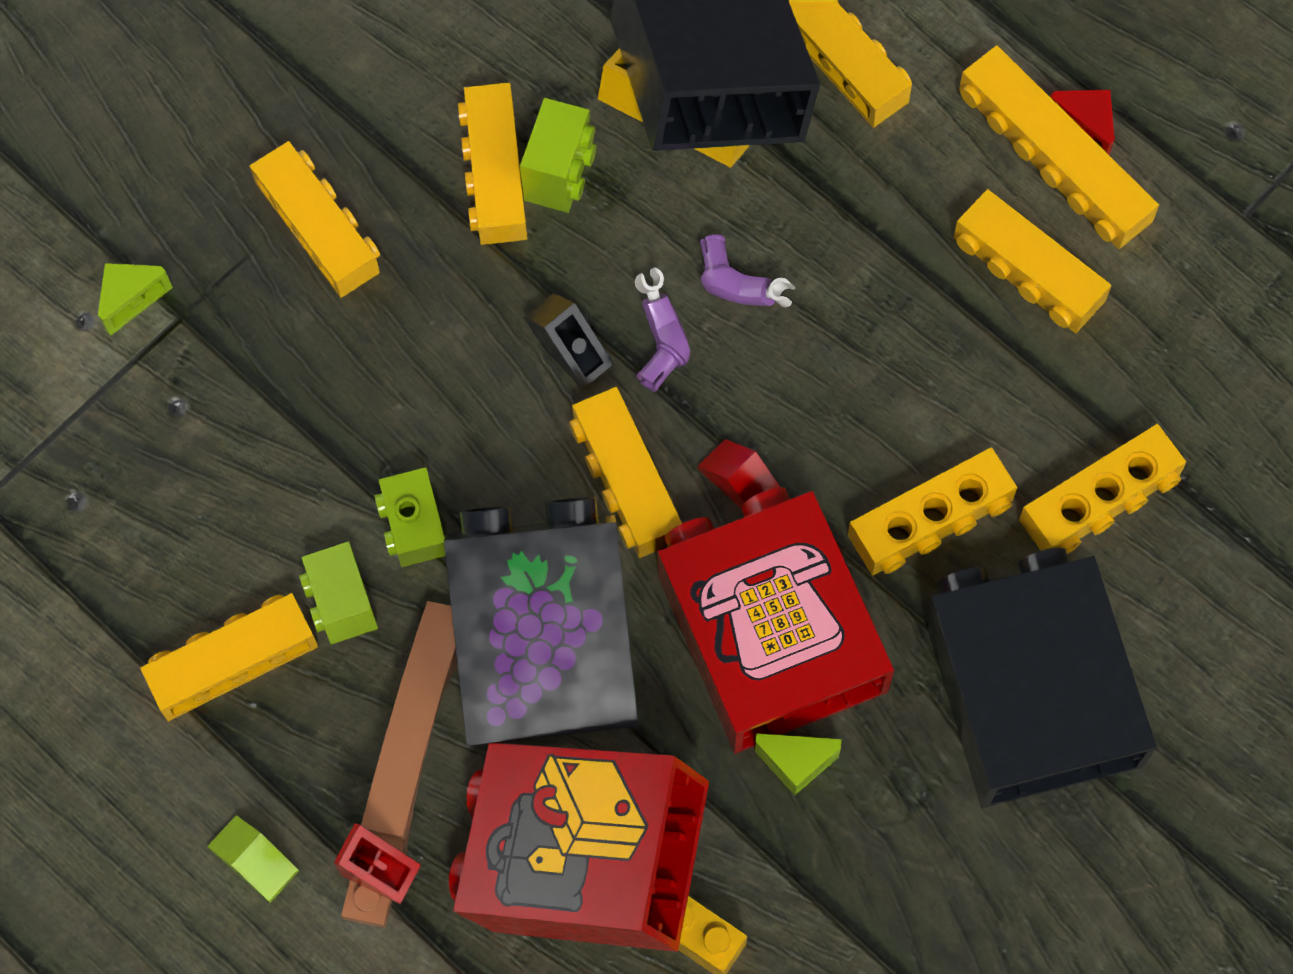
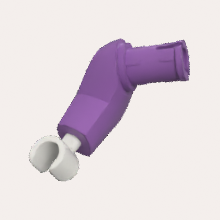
M709 235L705 239L700 240L705 264V271L701 275L700 280L708 293L742 305L771 306L775 301L782 307H789L792 304L789 298L780 296L785 289L794 290L796 288L787 279L777 278L772 281L768 278L744 275L729 266L724 236Z
M653 268L650 269L653 286L647 285L645 277L641 273L635 279V287L638 291L648 296V298L642 300V305L657 345V352L646 366L638 372L636 377L643 386L650 391L656 392L675 367L687 364L691 354L686 333L668 295L659 294L658 289L662 287L664 282L663 274L659 269Z

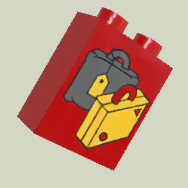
M489 743L484 768L477 770L472 775L467 788V808L473 820L466 852L459 853L450 868L449 891L452 899L455 901L453 912L495 933L678 952L709 781L680 759L671 755Z

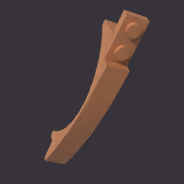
M427 601L400 683L361 824L362 827L407 855L414 805L430 736L444 692L458 665L451 606ZM350 880L341 917L343 920L386 928L392 901Z

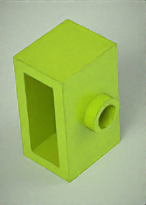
M427 468L378 479L382 493L374 495L380 519L386 517L389 519L391 531L384 532L389 556L398 555L401 567L446 556L445 537Z
M349 541L302 557L306 573L300 574L299 578L306 598L314 596L317 607L310 609L317 633L325 630L332 645L378 629Z

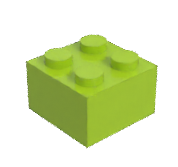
M544 98L520 164L524 201L569 213L573 200H580L585 184V178L581 176L585 166H592L597 145L593 144L595 126H592L590 123L589 109Z

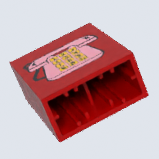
M783 487L761 492L742 505L741 510L744 518L714 529L710 518L707 517L687 521L666 534L665 541L668 547L658 551V578L734 754L754 747L756 734L784 735L886 694L890 688L894 668L813 491L793 499L790 498L786 488Z

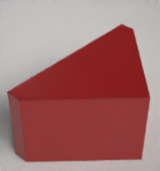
M1111 90L1054 91L1050 98L1110 155L1115 140Z
M727 439L697 466V469L740 508L755 495L780 487L756 451Z
M354 824L334 861V865L341 876L398 904H401L421 866L359 824Z

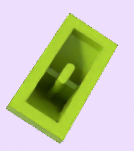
M105 263L98 317L110 336L173 288L166 271L161 266Z
M756 734L755 753L794 796L838 759L841 750V739Z
M237 815L207 846L208 849L269 903L299 872L264 835Z

